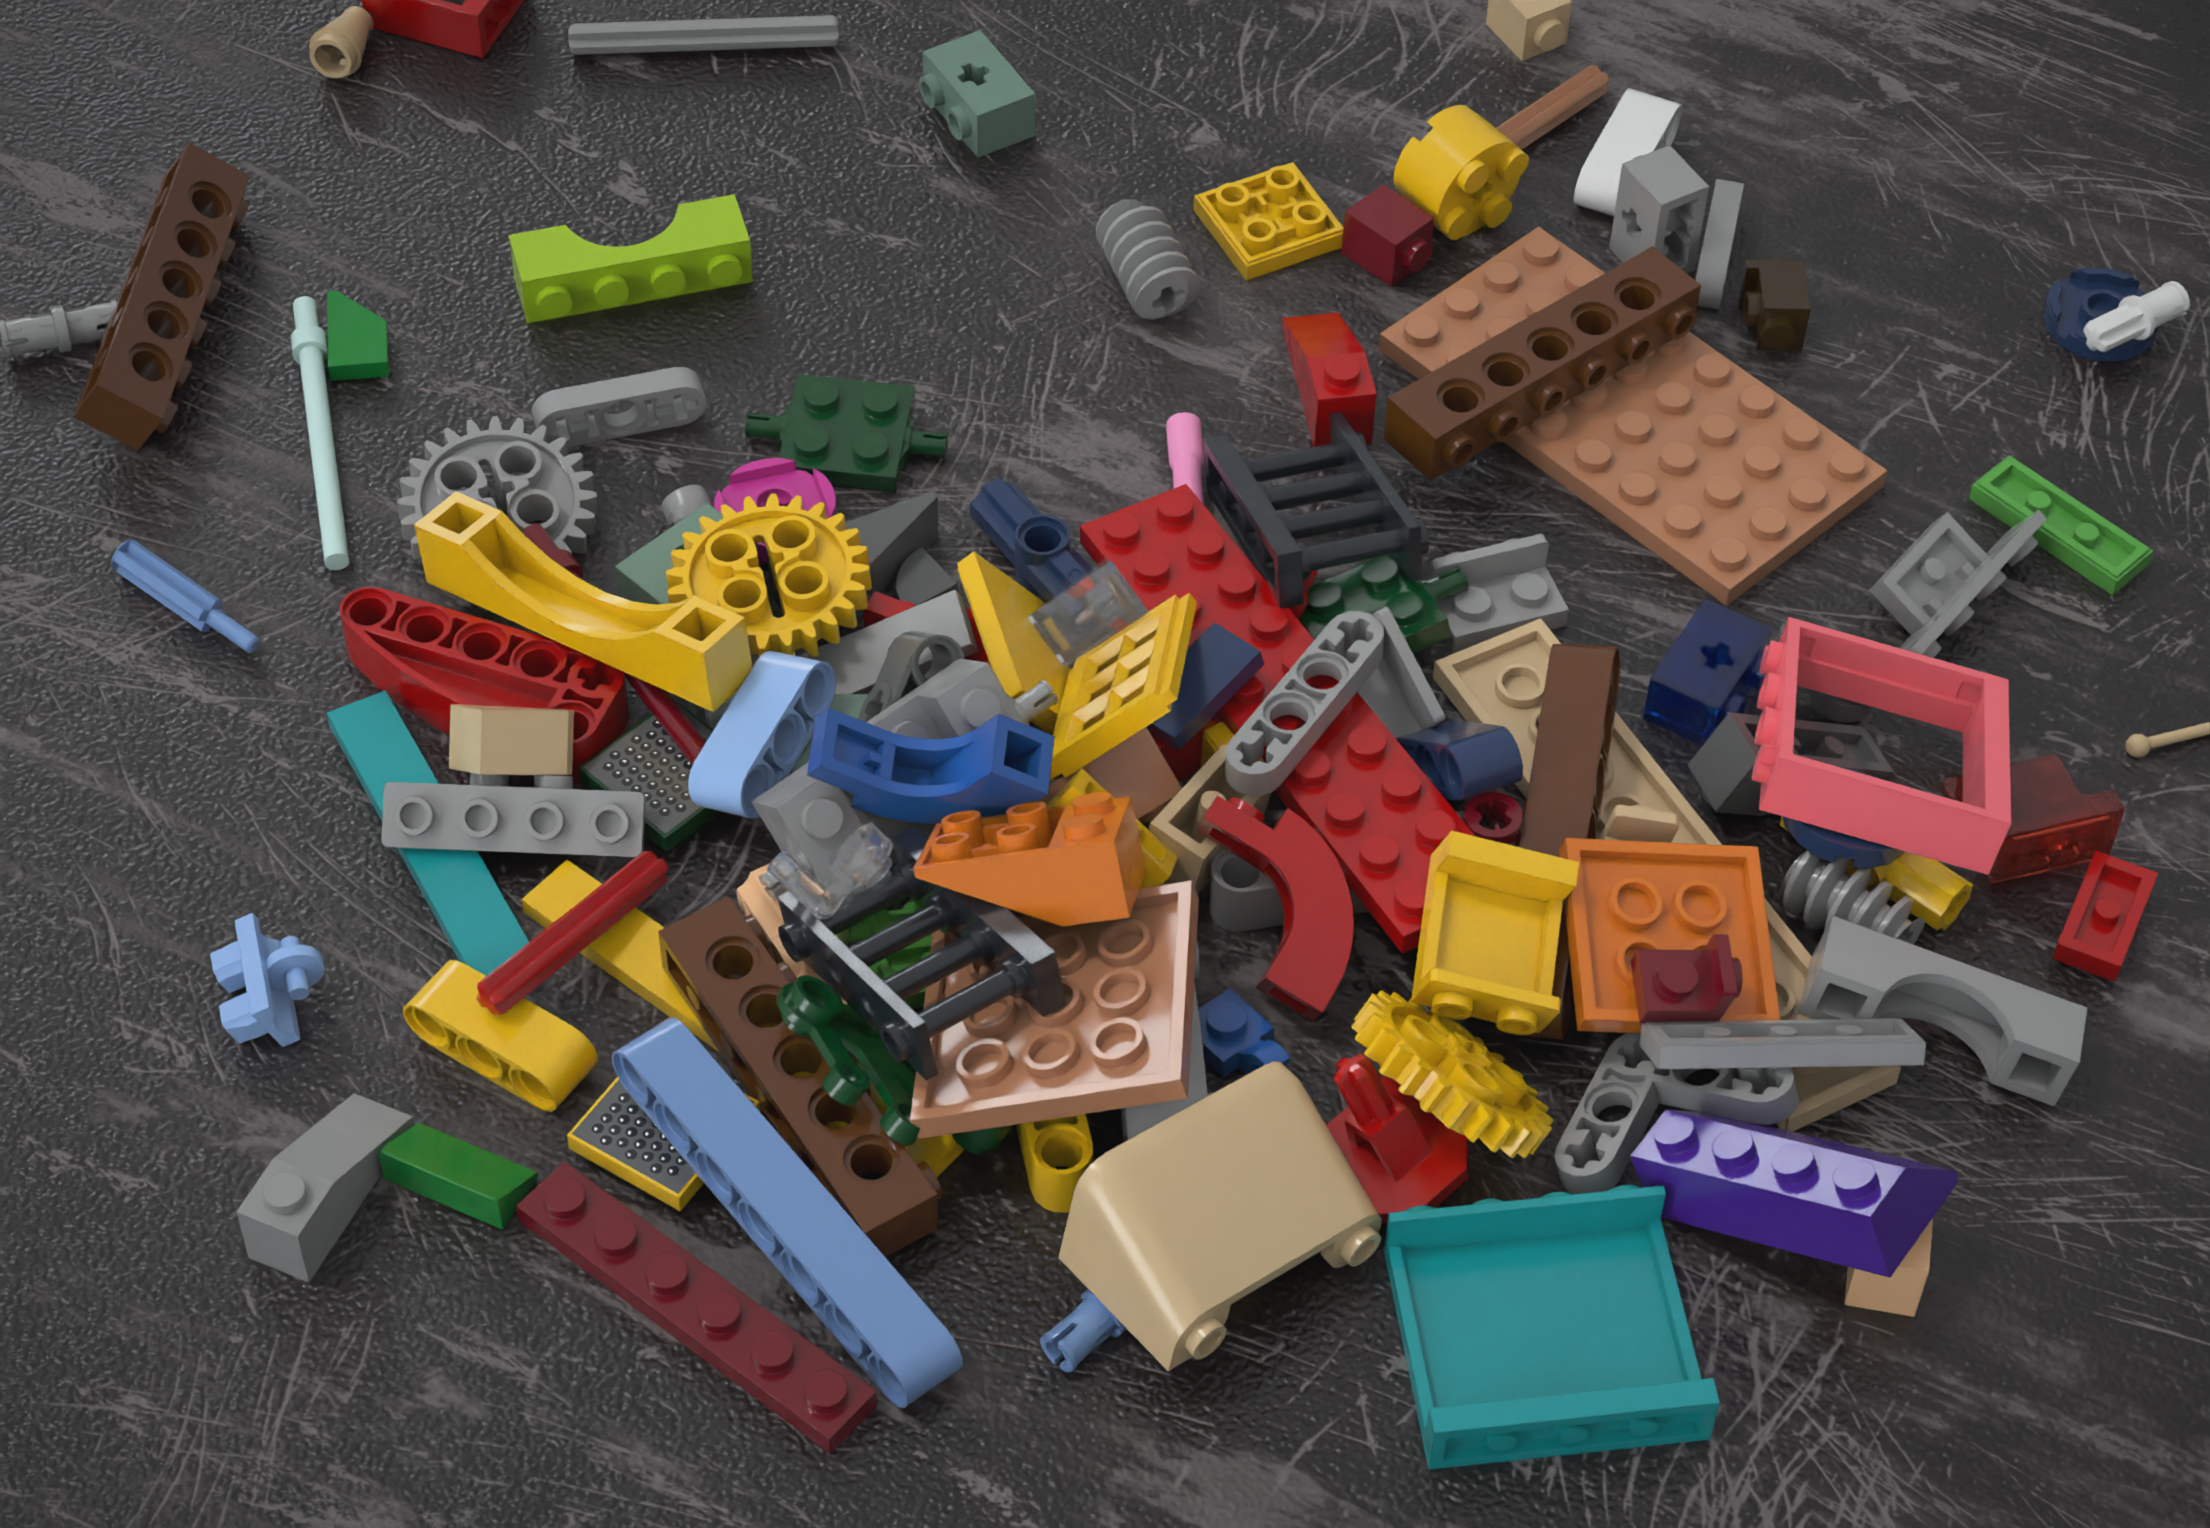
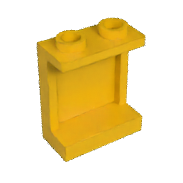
M1450 831L1430 857L1411 1003L1432 1007L1431 1010L1434 1014L1447 1019L1461 1020L1474 1017L1495 1022L1498 1029L1510 1034L1529 1035L1535 1032L1540 1033L1560 1013L1561 999L1552 996L1562 905L1563 900L1577 886L1579 862Z

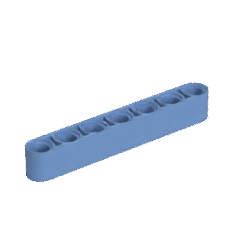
M669 1017L613 1052V1067L629 1095L891 1403L899 1408H905L962 1368L963 1358L960 1349L946 1327L680 1020Z

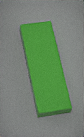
M2010 455L1972 484L1969 500L2011 528L2039 509L2047 519L2032 535L2038 541L2037 545L2112 596L2150 564L2153 554L2152 549Z

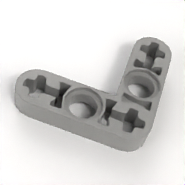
M1625 1033L1617 1038L1608 1048L1556 1146L1554 1157L1561 1184L1572 1195L1604 1192L1614 1188L1629 1163L1630 1155L1636 1149L1658 1104L1753 1124L1770 1125L1785 1120L1796 1110L1799 1101L1792 1067L1712 1069L1720 1073L1714 1081L1702 1086L1686 1083L1685 1079L1691 1073L1701 1069H1658L1640 1047L1641 1033ZM1624 1105L1631 1109L1630 1113L1619 1121L1604 1122L1597 1119L1598 1114L1609 1106ZM1594 1143H1596V1150H1597V1154H1598L1599 1161H1595V1160L1591 1161L1592 1158H1593V1156H1594V1154H1595V1152H1596V1151H1595V1147H1594Z

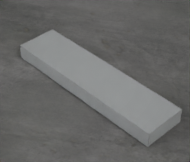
M1902 1018L1646 1022V1024H1641L1640 1037L1641 1049L1658 1069L1924 1065L1926 1042Z

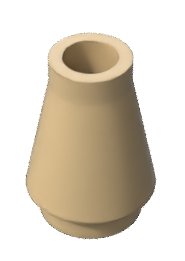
M351 6L342 15L313 34L309 44L310 60L317 71L330 78H342L355 73L359 69L368 36L374 25L371 15L361 7Z

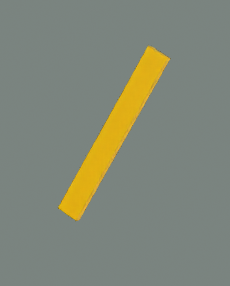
M566 860L521 899L523 912L546 929L602 883L569 860ZM635 907L580 952L584 957L664 1014L680 1020L692 1034L719 1052L662 968L658 931L664 929V927ZM733 975L725 977L726 979H737ZM764 1023L757 1027L772 1028L779 1024ZM797 1072L791 1076L805 1078L813 1075V1073ZM871 1082L870 1098L881 1113L888 1108ZM835 1121L828 1123L825 1126L828 1128L837 1129L843 1128L849 1124L846 1122ZM952 1134L917 1139L913 1145H906L905 1147L916 1164L925 1161L931 1167L936 1177L964 1151V1148L954 1140Z

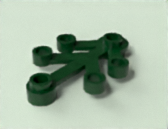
M803 975L798 977L795 983L784 985L776 998L777 1005L782 1012V1021L795 1034L804 1038H812L830 1068L822 1080L823 1088L828 1095L843 1105L855 1106L872 1082L888 1108L880 1119L881 1128L894 1141L903 1145H913L918 1139L917 1136L920 1128L910 1122L912 1100L906 1091L913 1095L916 1070L906 1060L900 1063L895 1061L887 1051L881 1036L848 1004H843L839 994L824 981L812 976ZM847 1050L856 1056L862 1068L854 1064ZM1013 1125L955 1133L952 1136L965 1150L981 1155L987 1149H996Z

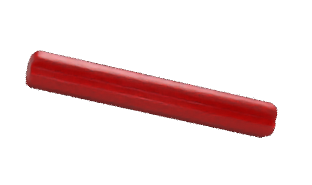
M643 851L478 982L477 989L479 994L476 999L480 1006L488 1008L493 1015H503L664 885L667 882V862L663 858H657L652 851Z

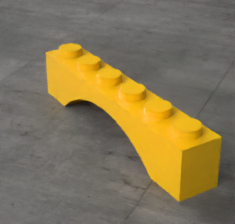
M457 491L414 524L427 583L711 712L718 709L740 689L753 668L745 617L697 596H692L677 603L655 605L629 601L606 593L579 579L549 558L515 526L503 511Z

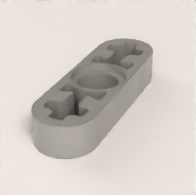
M1716 179L1696 274V281L1701 285L1698 307L1720 310L1744 183Z
M672 367L551 390L541 395L534 402L531 413L536 429L541 425L547 426L548 444L564 436L567 439V446L572 447L689 424L697 420L704 413L707 400L701 380L695 371L686 367ZM681 394L680 398L674 399V396ZM651 399L652 404L646 405L645 400ZM619 401L634 403L628 411L620 414L605 412L607 407ZM592 410L593 415L587 416L586 411ZM565 416V419L563 420H556V418Z

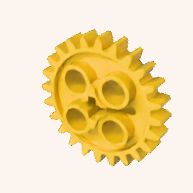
M776 493L770 494L765 507H757L754 500L748 496L744 499V511L736 513L731 507L723 504L720 506L722 520L716 522L704 516L699 518L702 535L693 532H684L682 534L685 550H672L673 568L666 570L669 603H677L692 596H697L745 617L750 654L759 655V658L768 651L795 656V650L800 648L816 657L819 655L817 645L819 639L823 638L834 644L840 643L838 625L855 628L857 626L855 610H864L868 607L866 591L872 589L867 547L861 546L859 530L857 528L846 530L845 516L842 513L827 519L825 503L819 502L809 511L803 510L802 496L796 495L787 507L779 506ZM758 542L764 543L767 548L774 584L779 592L781 609L784 615L781 618L774 617L771 611L763 571L759 566L755 546Z
M1382 990L1377 995L1373 993L1354 1018L1355 1022L1351 1027L1358 1033L1355 1036V1040L1367 1048L1364 1054L1379 1064L1381 1067L1379 1072L1401 1084L1398 1090L1402 1094L1417 1098L1423 1111L1432 1112L1447 1128L1466 1136L1469 1141L1474 1143L1477 1138H1480L1492 1152L1496 1153L1500 1148L1511 1158H1514L1516 1154L1527 1158L1530 1153L1533 1155L1552 1130L1550 1125L1553 1119L1546 1114L1549 1110L1548 1106L1536 1099L1539 1093L1526 1084L1522 1079L1524 1076L1520 1072L1511 1069L1503 1063L1504 1057L1502 1055L1489 1052L1487 1047L1484 1046L1482 1039L1474 1037L1455 1020L1440 1017L1434 1014L1432 1010L1428 1012L1422 1005L1411 1003V998L1407 1002L1397 992H1393L1389 996Z

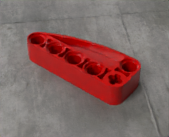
M378 587L358 588L348 593L341 601L339 611L349 659L380 690H386L388 696L398 704L449 736L451 704L574 710L572 775L552 776H573V784H579L581 782L578 767L617 740L627 726L630 716L624 672L555 640Z

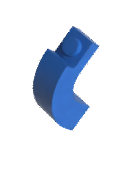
M827 708L815 717L807 776L853 793L852 808L881 817L915 823L937 824L941 823V820L947 815L967 810L979 811L981 817L1006 814L1007 809L1014 805L1039 801L1048 795L1055 736L997 714L977 729L961 736L944 739L914 738L884 730L834 709Z

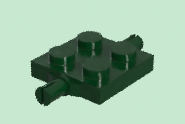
M804 374L797 375L792 402L784 411L783 416L748 411L745 423L746 437L780 439L781 450L779 458L794 460L797 470L806 471L813 476L814 468L824 474L832 486L897 493L901 469L910 459L911 454L946 458L949 434L947 432L937 433L914 430L912 421L915 405L914 386Z
M1392 555L1371 559L1358 567L1311 586L1307 590V606L1298 620L1315 640L1327 624L1339 614L1348 611H1361L1373 614L1384 607H1388L1414 654L1451 637L1448 619L1437 603L1463 591H1468L1469 585L1464 572L1459 566L1427 581L1422 578V580L1410 582Z

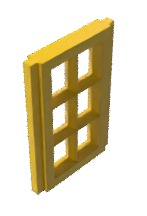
M1190 593L1180 599L1175 594L1075 660L1074 667L1069 670L1053 731V736L1055 737L1050 772L1051 780L1061 773L1067 778L1171 711L1172 703L1178 698L1197 601Z

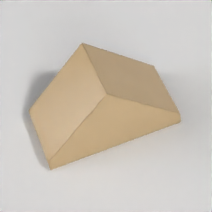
M451 704L449 769L479 775H572L574 710Z

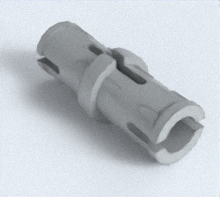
M111 300L108 303L64 310L62 305L50 307L51 313L7 321L0 320V333L5 357L10 358L13 355L59 347L60 353L72 351L71 345L102 340L117 301Z

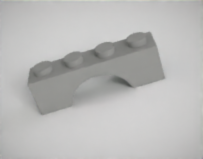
M1832 915L1810 959L1798 1014L1812 1019L1910 1018L1935 1024L1959 1037L1976 1053L1986 1070L1991 1084L2055 1106L2080 1063L2087 1007Z

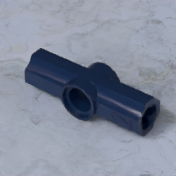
M998 478L983 485L978 496L970 502V517L1015 566L1016 582L1032 594L1042 596L1072 630L1079 629L1084 634H1087L1102 626L1108 615L1116 609V594L1070 545V530L1066 523L1058 517L1043 515L1014 482L1007 483Z

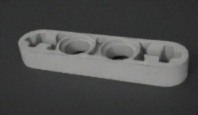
M1348 611L1337 615L1327 624L1229 741L1226 747V780L1231 788L1244 795L1263 796L1273 792L1283 783L1380 665L1384 650V627L1376 617L1361 611ZM1344 644L1351 645L1347 650V659L1344 658ZM1316 675H1327L1335 678L1339 683L1333 688L1319 690L1309 686L1306 681ZM1283 715H1294L1303 719L1306 724L1295 730H1284L1273 725L1272 721ZM1264 745L1267 747L1266 763L1259 761L1264 754Z

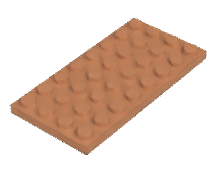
M1538 226L1381 332L1378 350L1419 380L1600 277L1605 272ZM1690 332L1681 339H1673L1650 352L1640 363L1628 365L1609 376L1597 388L1585 390L1566 401L1551 415L1541 416L1517 430L1511 438L1504 441L1505 444L1726 606L1882 489L1888 472L1884 467Z

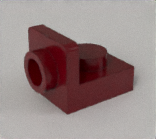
M1713 934L1703 950L1638 949L1630 961L1639 1023L1720 1021L1733 1000L1739 997L1742 990V966L1737 957H1732L1728 934Z

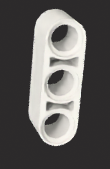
M1628 88L1581 169L1575 188L1574 204L1614 216L1622 163L1668 145L1671 146L1681 120L1682 104Z

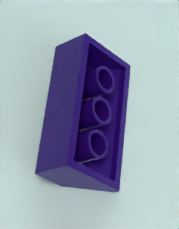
M1665 1110L1630 1155L1642 1188L1664 1185L1666 1196L1661 1218L1891 1278L1958 1183V1177L1954 1170L1767 1125L1753 1124L1691 1111Z

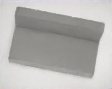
M1384 607L1371 614L1384 627L1383 658L1380 665L1357 691L1395 738L1430 728L1446 719L1445 714L1390 609ZM1344 644L1345 659H1347V650L1351 645Z

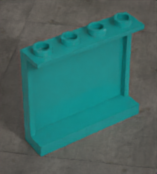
M1622 1185L1609 1191L1574 1195L1567 1192H1553L1541 1198L1514 1201L1484 1199L1472 1205L1444 1208L1422 1205L1411 1207L1403 1212L1389 1213L1384 1255L1428 1470L1711 1439L1720 1402L1714 1378H1701L1661 1222V1214L1666 1196L1664 1185L1643 1188L1634 1185Z

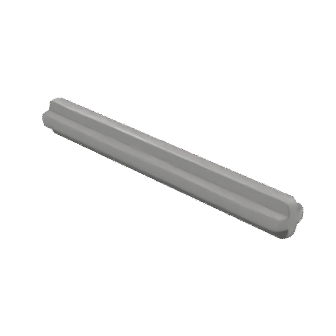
M826 15L577 23L569 27L568 41L570 52L574 55L836 46L839 42V22L837 17Z

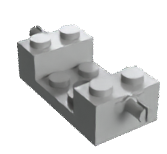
M959 658L870 719L867 723L908 737L923 739L952 738L972 732L997 714L1030 726L1029 721L1052 705H1056L1058 697L1056 694L1051 693L1054 691L1053 688L1045 680H1041L1036 686L1014 700L1005 693L989 663ZM808 762L751 801L786 858L764 875H760L759 880L762 885L767 886L764 889L774 900L801 882L817 910L824 911L892 875L889 868L897 863L891 837L915 826L929 839L936 824L901 821L852 808L853 793L807 776Z

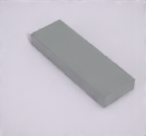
M953 590L840 638L841 642L838 644L830 642L818 647L819 655L816 657L807 652L799 655V657L828 662L833 667L836 676L835 694H869L886 659L888 648L894 639L902 633L919 631L951 637L961 647L964 657L979 652L963 597L956 590ZM929 647L923 650L919 658V670L922 675L928 673L932 665V653Z

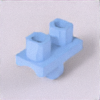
M253 913L235 920L238 940L210 953L213 972L218 982L229 993L245 986L247 991L219 1005L221 1022L224 1029L239 1044L267 1033L282 1047L301 1040L294 1000L305 999L309 995V987L316 984L323 977L325 966L320 951L312 946L300 944L299 938L295 936L285 937L281 941L265 937L261 934L258 918Z

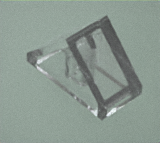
M1104 559L1031 613L1027 618L1063 667H1066L1143 617L1148 610L1113 562Z

